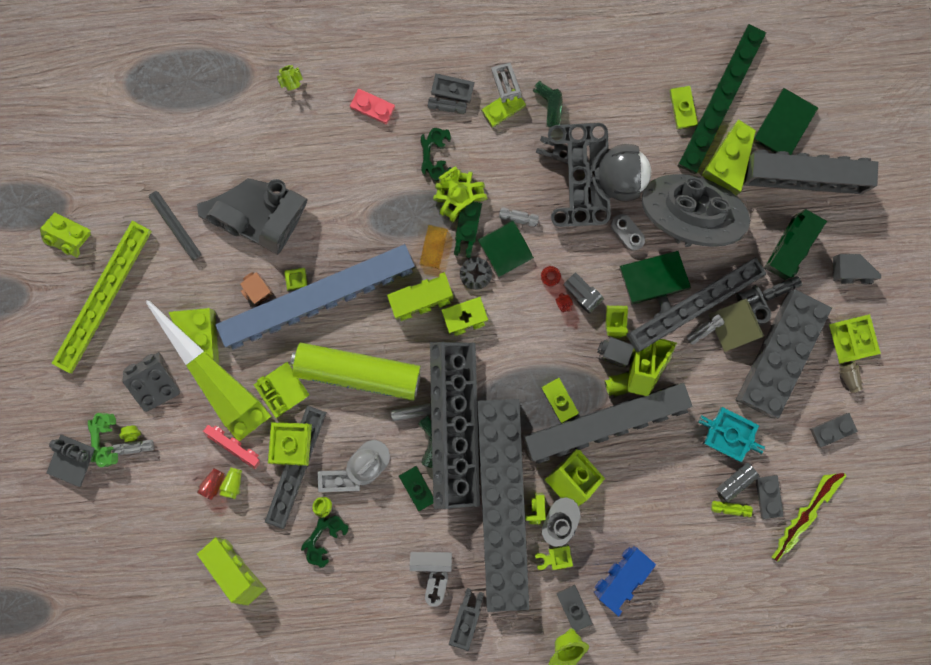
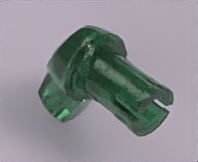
M538 81L534 86L533 92L547 100L546 126L560 125L563 106L562 92L558 88L553 90L542 83V81Z
M427 415L418 423L429 436L428 446L421 463L428 468H432V420Z

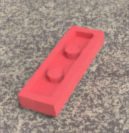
M207 425L203 432L206 437L253 469H256L260 464L257 453L251 449L246 451L240 447L242 444L233 437L231 439L224 436L225 432L219 427Z

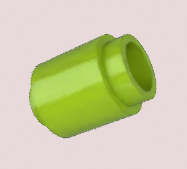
M628 372L611 376L608 380H605L609 396L614 395L616 397L631 393L628 392Z

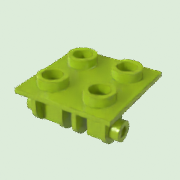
M288 362L267 376L259 378L253 384L275 418L310 396L300 379L293 377V369Z

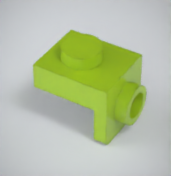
M607 305L605 329L608 336L613 338L627 336V306Z

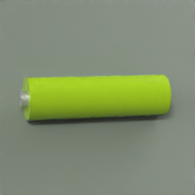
M301 342L297 347L296 353H292L290 366H293V377L413 401L417 395L421 375V366Z

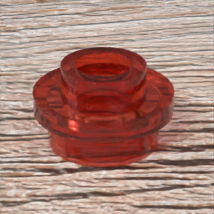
M548 266L542 270L541 280L546 286H555L560 282L561 273L558 268ZM548 273L554 274L553 280L547 278Z
M560 293L559 297L555 299L559 309L563 313L572 311L573 301L568 294Z

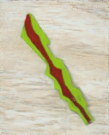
M845 473L823 475L808 507L799 508L797 518L790 520L791 524L785 528L784 536L778 540V548L772 555V559L779 562L782 556L788 553L799 541V535L807 530L818 516L816 511L825 500L828 503L846 478Z

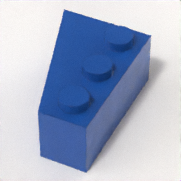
M636 546L628 547L622 554L623 559L618 564L614 563L609 569L608 573L610 574L606 579L602 578L595 586V595L618 617L622 613L619 609L626 599L630 601L633 598L632 592L638 585L643 584L656 566Z

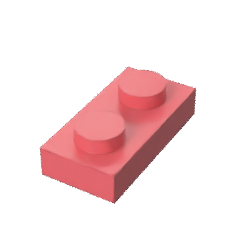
M358 88L350 108L387 125L395 105Z

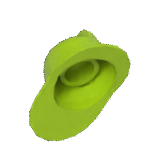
M569 629L555 640V653L548 664L576 665L588 651L589 645L582 641L574 629Z

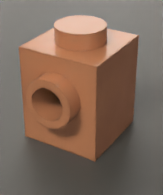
M257 272L249 273L243 278L244 281L240 283L243 288L241 290L243 296L247 300L251 299L257 306L274 295L263 277Z

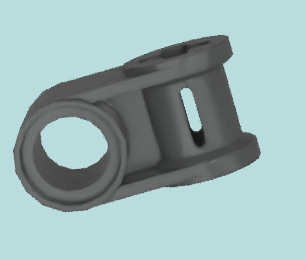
M757 285L752 286V289L744 293L739 292L736 294L738 302L753 296L748 299L754 315L756 311H760L763 314V320L756 318L759 325L770 320L771 311Z

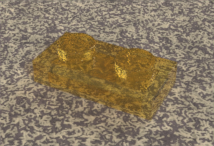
M428 225L420 265L440 269L448 229Z

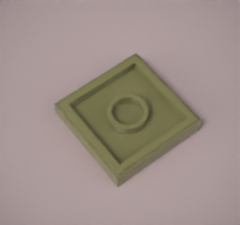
M748 299L708 315L710 320L716 315H720L725 322L719 328H715L724 352L764 336Z

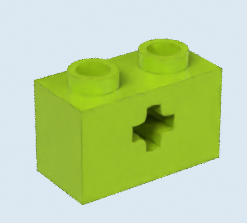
M481 297L442 309L449 334L454 333V336L466 333L465 329L473 327L474 330L485 326V322H488ZM462 313L471 315L468 323H465L464 320L460 321Z

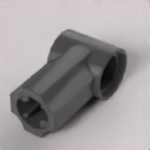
M576 272L563 284L577 299L578 304L589 314L604 300V297L594 287H590Z

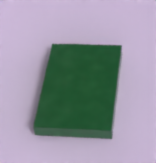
M783 88L755 134L753 141L775 154L776 152L785 151L791 155L817 112L818 107Z
M679 251L621 265L619 268L631 305L691 289Z

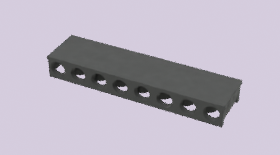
M430 342L434 509L479 507L476 343Z

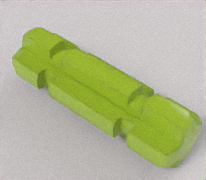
M713 501L711 505V511L716 513L722 512L736 516L742 515L743 517H751L753 513V508L747 505L742 506L740 504L722 503L720 501Z

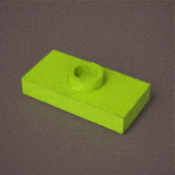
M685 86L670 89L676 129L697 126L691 87Z
M560 378L541 387L560 423L579 414Z

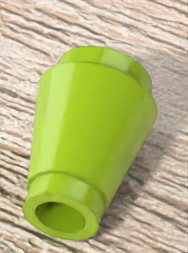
M230 467L219 488L221 490L219 495L236 499L240 491L242 470Z

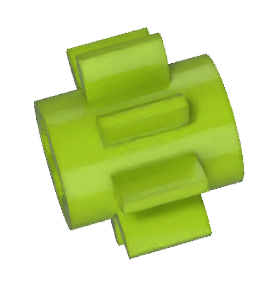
M287 65L279 70L280 75L277 76L281 88L286 87L290 91L301 85L300 81L303 80L299 68L294 69L293 65Z

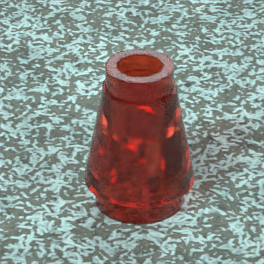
M213 468L212 472L198 486L199 490L197 493L212 500L214 496H217L224 473Z

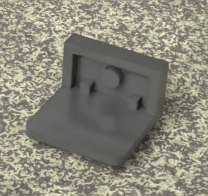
M160 352L154 355H147L141 362L131 364L123 371V384L145 412L180 394V389L164 368V358Z

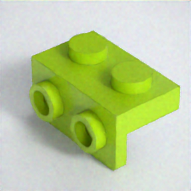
M55 212L40 228L42 241L46 245L54 246L63 253L76 258L80 255L79 248L91 235L90 229Z

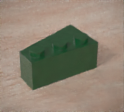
M807 209L794 215L764 268L784 280L794 277L800 269L799 264L808 255L810 247L827 221Z

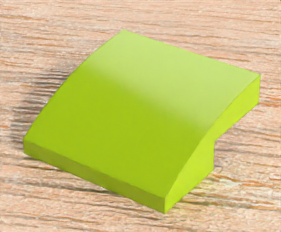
M870 314L829 324L839 364L881 354Z

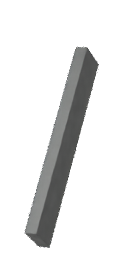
M307 405L301 423L312 424L310 461L327 412ZM285 465L265 523L285 529L307 466Z

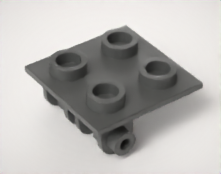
M60 435L59 439L52 440L49 443V447L54 451L46 474L81 487L95 448Z

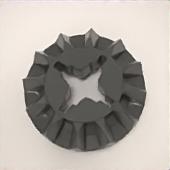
M479 257L470 258L463 263L460 269V278L466 287L479 290L486 287L491 281L492 269L486 260ZM476 265H478L479 272L485 275H479L476 282H474L473 275L467 273V271H474Z

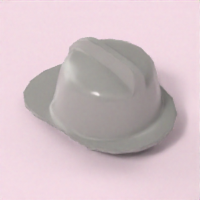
M370 440L364 443L347 462L346 471L350 480L358 485H367L373 482L389 463V449L378 440Z
M560 498L552 505L542 527V535L549 545L555 547L563 546L575 535L581 517L580 509L575 501L569 498Z

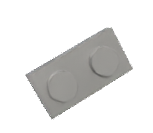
M346 470L318 471V492L360 491V485L350 480Z

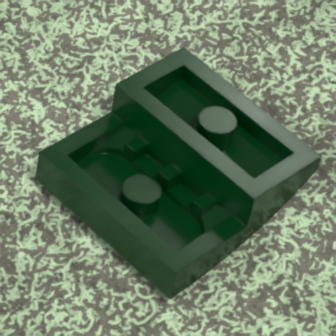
M513 220L478 239L498 277L534 258Z

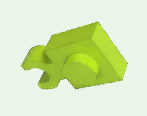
M569 545L548 548L549 555L544 553L535 554V558L544 559L542 565H537L539 570L545 569L550 564L552 570L573 566Z

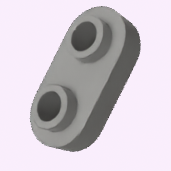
M620 214L612 220V231L628 250L637 251L643 247L645 243L644 234L630 217ZM619 221H624L625 227H620ZM632 237H637L638 243L632 242Z

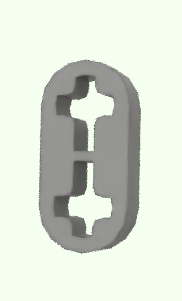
M430 572L425 593V600L428 605L436 607L442 603L448 580V572H442V575L445 577L440 579L439 585L435 584L436 577L433 576V573L437 574V572ZM434 588H438L437 595L440 596V599L437 598L433 602L428 595L433 594Z

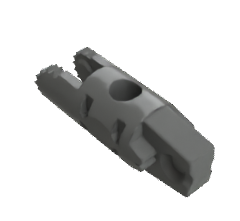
M541 136V142L555 147L553 152L537 148L536 153L568 164V145L554 144L547 137ZM565 150L567 154L565 156L560 155V151Z

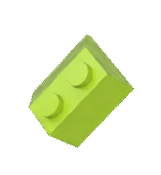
M577 449L545 478V481L560 498L572 499L578 506L586 502L605 480L586 456Z

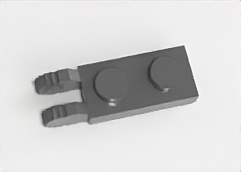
M469 588L466 589L463 602L460 604L448 644L469 651L484 595V593L479 592L476 597L475 607L469 606L467 604L472 593Z

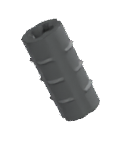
M746 463L718 486L716 491L728 503L760 476L749 463Z

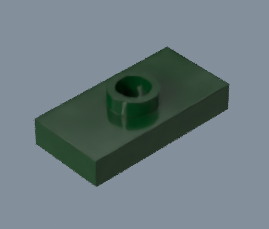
M417 465L399 475L418 512L433 504V494Z

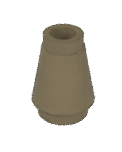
M855 361L839 365L840 370L838 372L850 392L861 391L863 388L859 365H856Z

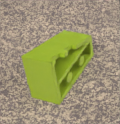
M738 119L727 133L701 176L727 188L737 196L742 191L756 130Z
M445 272L439 274L440 277L431 280L426 279L420 284L408 286L388 294L387 297L395 319L405 321L411 319L414 313L419 312L422 315L432 311L431 307L438 305L439 308L450 305V301L453 300V294Z
M204 308L168 312L172 322L219 364L215 310Z
M659 339L639 352H636L635 348L633 349L630 357L628 392L644 396L650 395L668 365L677 342Z
M215 537L197 553L231 603L249 605L267 589L247 567L243 559L234 552L232 544L227 539L223 540Z

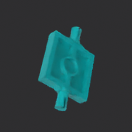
M720 407L713 420L703 415L700 416L702 420H698V423L708 427V434L703 444L739 462L743 461L750 449L760 454L765 450V446L754 442L755 434L760 425L724 407Z

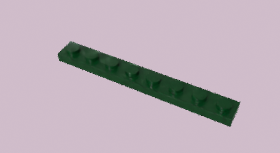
M750 24L747 25L677 166L693 174L698 172L767 32Z

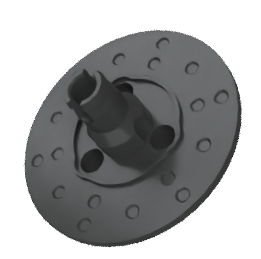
M685 174L661 176L652 180L642 194V206L647 217L659 229L674 237L676 243L679 244L681 241H684L685 247H689L692 244L708 247L730 245L742 239L750 226V215L744 203L727 188L705 178Z

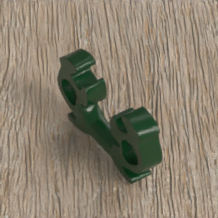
M433 128L429 132L427 140L424 134H422L420 139L423 149L422 174L425 176L428 170L430 177L436 182L439 181L441 175L452 168L449 167L447 170H444L443 166L446 165V161L442 160L437 161L436 165L431 163V146L435 144L439 149L445 148L446 144L442 143L443 140L451 141V134L448 129Z
M334 515L326 521L324 520L325 517L319 518L316 528L302 544L301 551H304L306 547L308 548L306 559L309 564L318 565L319 568H323L330 560L329 558L323 559V553L327 554L329 552L325 547L316 548V541L325 529L329 528V534L334 538H338L337 532L339 530H342L343 536L347 534L349 524L345 523L339 515Z

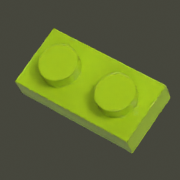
M516 96L511 101L506 99V102L503 103L501 98L484 107L481 112L493 128L525 108L526 104L522 97L517 98Z

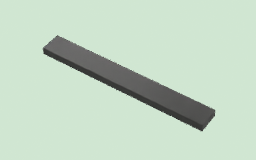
M757 257L626 335L636 352H639L766 275V272Z

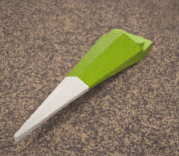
M146 301V304L220 420L238 441L242 440L272 416L257 397L203 351L152 302Z

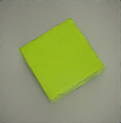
M305 268L284 271L287 291L298 290L308 285Z

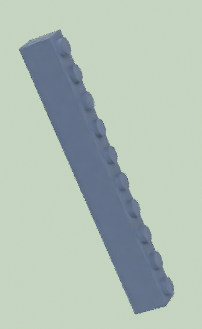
M404 244L215 325L224 346L235 350L244 346L243 342L251 340V342L263 338L262 334L270 332L272 334L280 331L281 326L289 324V326L300 322L299 318L304 316L308 318L319 314L318 310L325 307L327 310L338 306L337 302L345 299V302L357 298L356 294L364 292V294L372 292L375 290V286L379 284L385 286L393 283L394 278L398 276L402 278L413 274L412 270H415V266Z

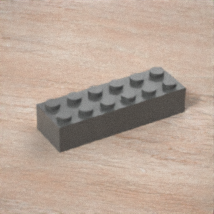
M757 150L749 157L743 186L864 194L877 187L879 162L871 161V158L852 160L849 156L830 158V155H818L817 157H812L808 153L789 155V152L785 151L772 154L768 153L767 150Z
M796 289L787 292L735 400L770 418L779 419L832 307Z

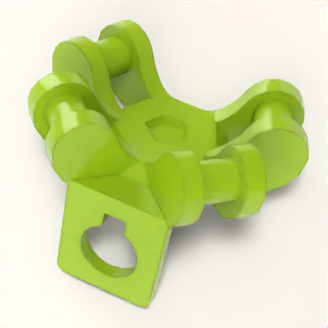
M456 166L439 177V183H436L435 186L437 192L433 196L434 201L444 203L439 214L442 216L446 215L450 218L451 222L456 220L461 209L473 201L480 202L488 199L487 194H484V182L471 183L473 172H468V174L462 173ZM472 190L476 191V195H473ZM450 204L456 206L454 211L449 208Z

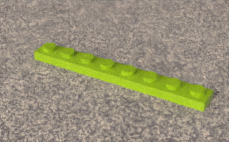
M131 221L51 364L68 373H73L149 238L151 230Z

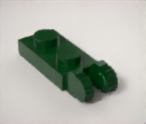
M473 201L460 210L454 255L458 256L460 253L461 241L469 242L466 249V257L471 258L482 203Z

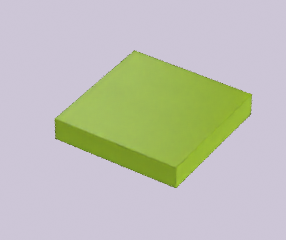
M271 422L268 464L308 466L312 424Z

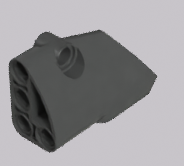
M247 178L231 190L208 201L198 203V217L234 236L242 235L278 255L299 222L308 199L292 190L286 189V185L282 180L274 179L266 183Z

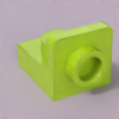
M543 493L535 494V499L531 500L532 511H536V514L525 515V521H529V524H541V520H546Z

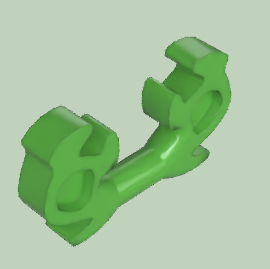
M96 413L93 420H88L91 447L95 448L90 462H96L99 467H108L118 462V453H111V450L114 449L112 446L100 448L99 437L100 432H111L112 428H110V425H116L114 414Z

